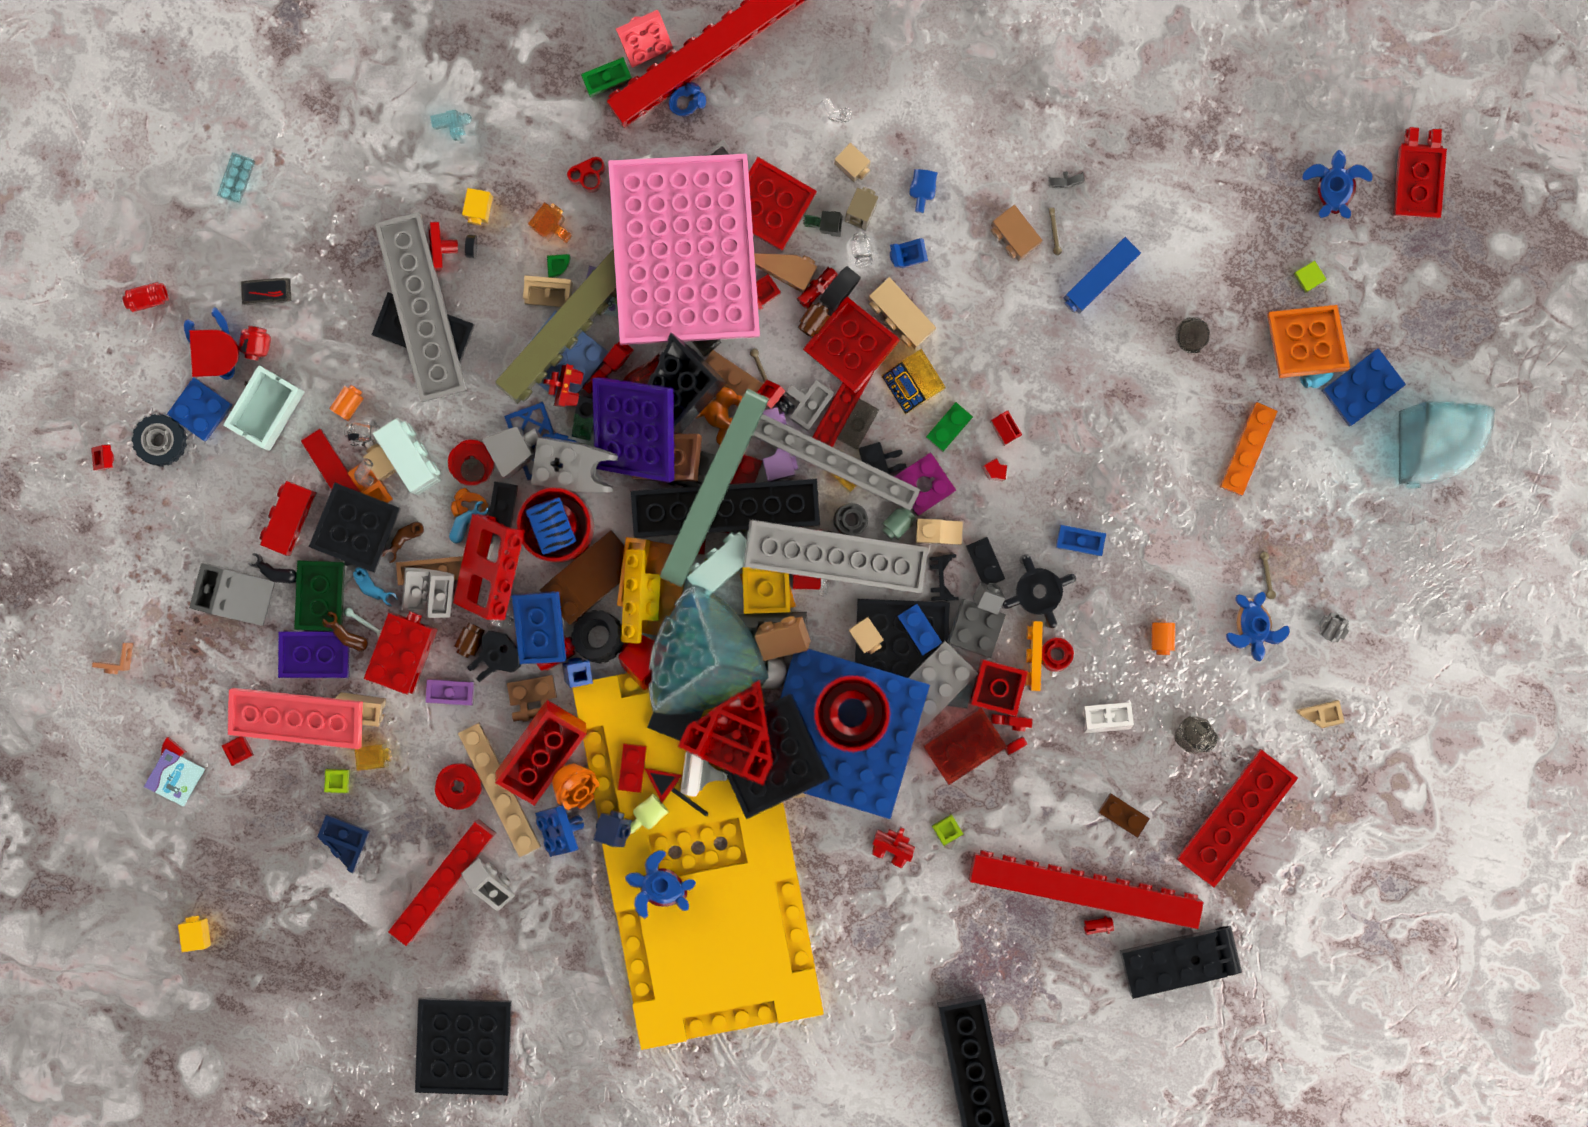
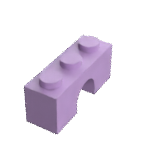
M778 407L764 410V415L787 425L784 412H779ZM779 448L771 457L762 459L768 482L795 476L794 470H798L795 456L791 457L790 453Z

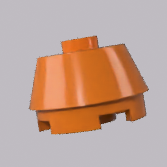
M572 763L562 767L555 774L552 786L559 805H563L567 810L576 806L582 809L595 798L593 793L596 787H599V782L593 771Z

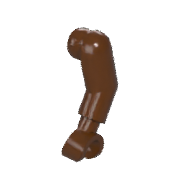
M413 522L400 528L391 542L390 549L386 550L382 557L387 552L393 553L394 559L389 562L393 563L396 560L398 549L401 550L405 541L422 535L424 526L420 522Z
M329 612L327 614L334 618L333 622L329 623L323 619V625L327 628H332L334 630L333 633L344 646L356 649L359 652L367 648V639L350 633L342 625H339L335 613Z

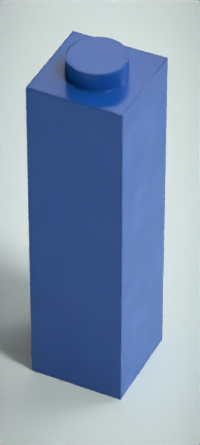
M1124 237L1063 297L1066 300L1065 305L1072 312L1077 311L1080 314L1141 252Z

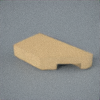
M1339 700L1296 710L1297 714L1320 728L1345 723Z

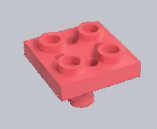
M658 9L642 17H633L629 23L616 28L632 68L674 49Z

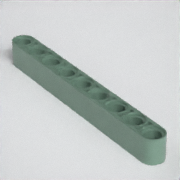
M746 390L662 569L660 578L680 587L684 584L767 406L769 398L752 390Z

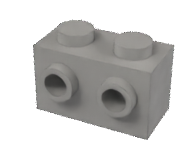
M478 858L461 873L470 890L496 911H499L515 897L509 887L511 882L508 877L502 872L498 874V871L490 862L485 864Z

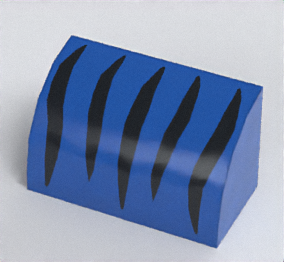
M560 497L526 510L542 554L558 550L576 541Z

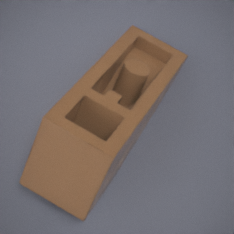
M754 253L756 268L801 293L808 288L817 272V266L814 265L815 261L805 255L801 258L798 255Z

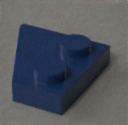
M327 814L317 837L324 845L330 848L331 853L336 858H339L347 867V870L353 874L367 842L370 830Z

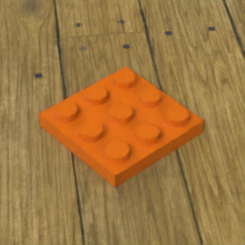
M1338 305L1268 313L1267 318L1279 378L1349 371L1350 363Z

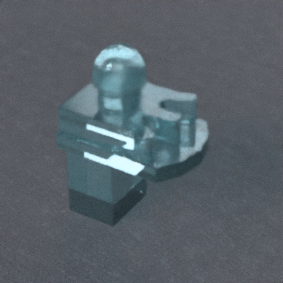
M457 110L430 116L432 127L436 130L449 127L450 135L454 141H459L460 136L465 135L463 124L467 125L472 121L470 114H461Z

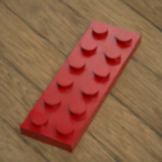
M1259 749L1176 859L1215 888L1297 781L1298 777L1262 749Z

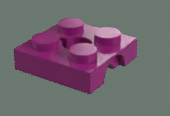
M931 452L894 476L916 488L919 478L926 477L930 479L934 477L935 480L931 482V489L927 492L920 491L913 504L912 509L917 517L957 491Z

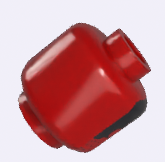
M248 326V329L241 331L238 348L240 352L245 353L246 359L258 361L259 357L268 355L271 336L266 333L267 329Z

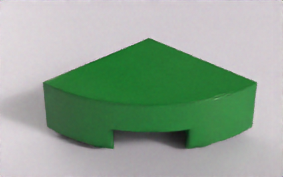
M570 254L547 255L548 278H557L567 270L571 259Z

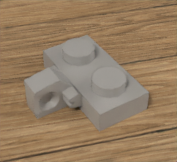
M815 380L809 390L804 387L800 391L791 385L786 394L794 399L792 404L796 409L789 418L809 431L835 393L818 380Z

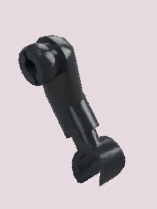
M252 554L257 557V562L255 564L248 562V565L259 568L260 572L270 581L275 583H296L297 572L294 569L273 568L270 564L263 562L261 555Z

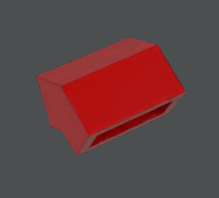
M1009 411L990 420L1004 446L1022 436Z
M997 458L982 467L988 480L1002 482L1006 480L1007 465H1001Z

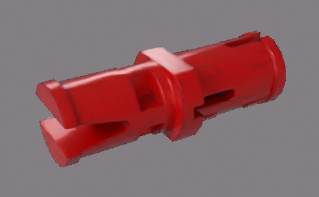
M828 266L816 280L813 279L810 282V286L797 298V301H800L799 303L807 309L820 295L822 296L825 289L838 275L837 272Z

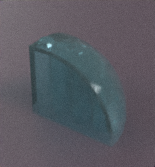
M1424 402L1399 411V484H1406L1408 489L1421 488V484L1442 482L1468 469L1481 456L1490 441L1495 422L1494 407L1471 403L1457 404L1455 406V402Z
M693 584L674 603L676 607L671 615L665 617L658 631L649 666V669L652 670V683H649L650 701L653 712L685 714L717 707L737 693H741L752 686L751 684L760 680V683L769 678L760 650L749 629L736 612L711 591Z

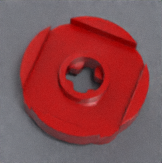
M469 439L460 442L451 450L448 457L450 473L458 482L467 486H477L487 482L495 468V463L485 444L478 440ZM471 456L474 457L475 461H478L477 466H474L473 469H469V466L465 465L466 460H470Z
M451 764L443 768L437 776L435 785L436 797L442 805L456 810L466 809L478 800L482 792V781L477 771L468 764ZM455 780L464 783L462 787L463 792L460 793L459 790H453L452 787L455 786Z

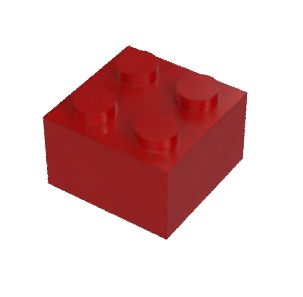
M980 659L978 674L976 675L969 704L1017 717L1028 671Z

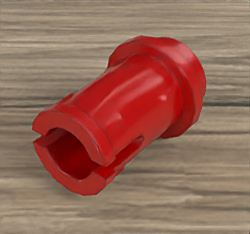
M1107 915L1102 919L1084 920L1083 922L1086 935L1103 932L1110 934V931H1114L1112 917H1107Z

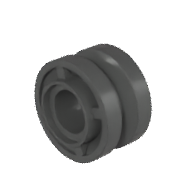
M849 503L840 506L836 510L833 523L839 533L854 536L865 530L868 524V515L862 506ZM848 513L853 514L856 518L853 526H849L845 521Z

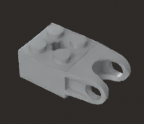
M540 437L537 438L531 484L575 492H613V486L598 479L596 467L601 461L618 460V455L589 444ZM557 461H560V463H563V467H562V468H559V467H558Z

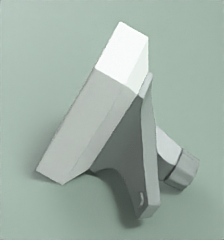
M686 752L680 793L687 796H697L699 790L702 791L707 783L727 780V773L723 769L716 770L709 762Z

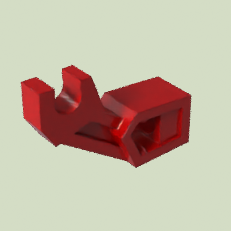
M620 341L616 343L603 359L604 365L591 376V380L583 389L591 394L593 392L592 379L597 377L607 378L612 371L615 373L623 366L634 350L629 345H620Z

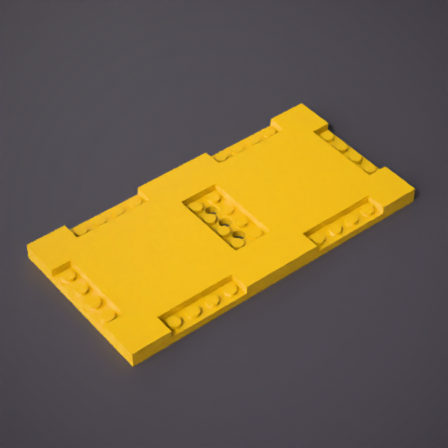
M754 649L668 665L645 691L628 673L592 680L593 684L572 687L578 718L586 723L587 734L583 741L588 768L595 773L596 779L599 782V787H596L593 793L598 819L601 813L610 814L611 810L624 813V818L634 821L636 817L633 810L639 804L647 800L652 794L659 798L645 769L683 776L686 751L678 747L680 741L647 728L664 684L708 701L702 717H704L715 707L737 693L743 692L752 686L751 684L760 680ZM624 743L647 746L641 793L618 790ZM709 763L716 770L722 769L716 765ZM682 777L674 786L678 791H681ZM728 778L726 781H712L707 783L702 791L699 790L697 796L685 795L707 811L708 816H704L671 791L663 801L669 812L654 827L647 829L642 825L633 834L630 833L625 847H612L602 843L641 1050L686 1042L687 1039L775 1022L779 1024L824 1015L784 802L750 819H746ZM717 837H724L727 840L728 845L725 849L720 850L715 847L714 840ZM696 841L702 842L705 846V850L701 854H696L692 851L691 846ZM674 845L679 846L682 849V855L679 858H672L669 854L670 847ZM656 851H664L666 855L659 863L658 869L664 868L673 871L683 882L688 879L695 880L696 882L691 890H687V897L685 899L689 903V909L682 911L677 904L660 907L648 902V917L642 918L638 915L634 906V899L641 890L629 885L626 882L625 876L630 873H640L645 876L646 859Z

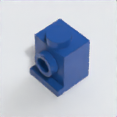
M571 658L567 663H562L564 681L570 688L593 684L589 660Z

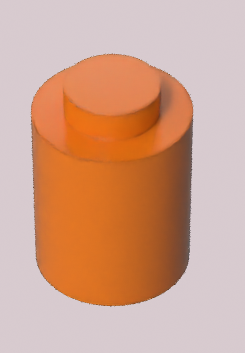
M350 385L349 388L344 386L329 409L349 421L364 399L360 396L363 392L353 385Z
M1152 622L1151 650H1156V655H1170V651H1175V623Z

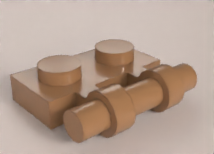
M553 675L507 683L510 706L520 704L521 709L519 712L512 713L513 722L521 720L528 722L536 716L541 708L529 710L528 703L540 701L542 707L546 700L557 698Z

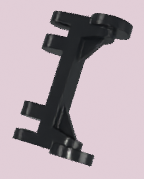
M956 554L929 557L930 561L938 560L937 565H929L930 570L939 569V587L931 588V593L940 592V597H931V601L959 600V597H954L944 583V570L948 563L952 561V558H957Z

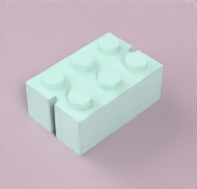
M258 366L223 426L245 437L259 447L270 451L305 391L266 368Z
M396 418L373 433L410 493L419 495L441 481L438 476L441 474L439 468L426 457L429 453L422 442L419 443L415 440L414 436L417 434L410 423L407 424L406 421L403 422Z
M740 532L729 534L723 540L725 545L719 550L716 547L705 555L707 560L700 565L697 562L691 567L690 575L687 579L704 599L710 597L742 569L747 540Z

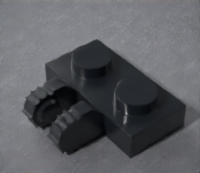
M881 442L858 448L862 462L889 475L890 473L907 468L906 463L896 464L888 468L886 463L887 459L900 457L903 454L902 449L884 454Z

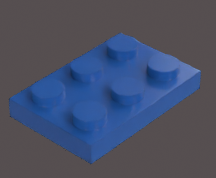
M1378 348L1322 389V392L1350 427L1406 384Z
M559 591L512 595L519 664L566 661Z

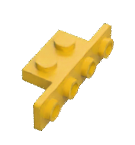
M626 550L621 642L641 643L642 620L658 621L661 578L660 574L645 573V550Z

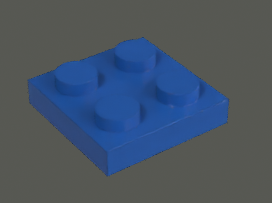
M193 377L167 415L206 442L233 404Z

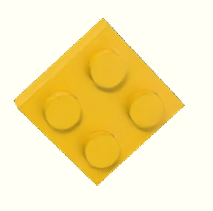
M742 567L744 614L790 612L789 573Z

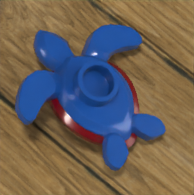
M1338 150L1332 157V168L1328 169L1322 164H1314L1303 173V180L1305 181L1320 177L1318 195L1324 205L1319 211L1320 218L1329 216L1331 212L1333 214L1340 213L1342 217L1349 219L1351 217V210L1348 208V205L1356 193L1355 178H1361L1367 182L1373 180L1372 173L1363 165L1356 164L1348 169L1344 168L1346 157L1341 150Z
M656 851L646 859L645 876L640 873H630L625 876L626 882L629 885L641 890L634 899V906L636 912L642 918L648 917V902L660 907L677 904L682 911L689 909V903L685 899L687 897V890H691L696 882L692 879L683 882L673 871L664 868L658 869L659 863L666 855L664 851Z

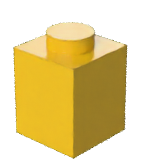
M467 188L462 215L468 220V223L479 226L482 222L488 223L493 200L492 194L487 191Z
M199 915L186 917L184 922L178 924L182 952L202 950L211 946L207 918L200 919Z

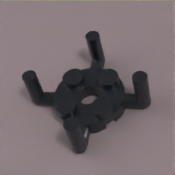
M1027 554L1022 555L1019 561L1021 564H1024L1026 573L1017 582L1016 596L1005 600L1001 608L1009 609L1020 604L1029 613L1044 614L1046 627L1055 628L1057 621L1053 610L1057 608L1062 599L1063 587L1074 583L1076 576L1068 574L1059 578L1047 569H1035L1031 557ZM1036 585L1045 587L1046 594L1044 597L1037 598L1034 596L1033 589Z

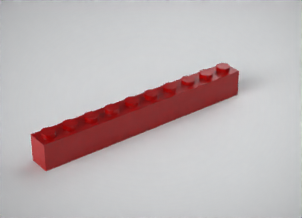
M743 0L740 3L741 7L734 12L732 10L726 12L721 17L722 20L717 24H709L697 38L693 36L684 43V47L678 51L675 49L665 56V60L660 64H652L647 68V73L641 77L635 76L627 83V87L612 92L609 95L610 99L607 100L609 108L623 128H626L670 97L678 88L685 86L687 82L693 81L807 0Z
M980 850V853L974 852L968 879L971 883L1199 929L1204 901L1198 899V895L1194 893L1184 892L1183 896L1175 894L1176 890L1162 887L1161 891L1152 889L1153 885L1139 882L1138 886L1130 885L1129 880L1116 878L1115 882L1107 880V876L1094 873L1093 877L1084 875L1085 871L1072 868L1070 872L1062 871L1061 866L1048 864L1047 868L1039 866V862L1026 859L1025 863L1016 861L1017 857L1003 854L1002 858L994 857L993 852Z

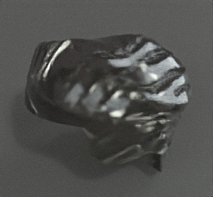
M1189 716L1180 723L1179 728L1175 731V741L1183 750L1196 755L1211 751L1217 744L1218 735L1208 720Z

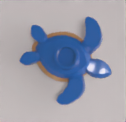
M1264 592L1256 594L1254 599H1247L1244 595H1236V602L1240 606L1236 621L1239 635L1227 633L1226 639L1231 645L1239 649L1250 645L1252 658L1260 662L1265 656L1263 642L1280 644L1288 637L1290 629L1288 626H1283L1277 631H1271V617L1262 606L1266 600Z

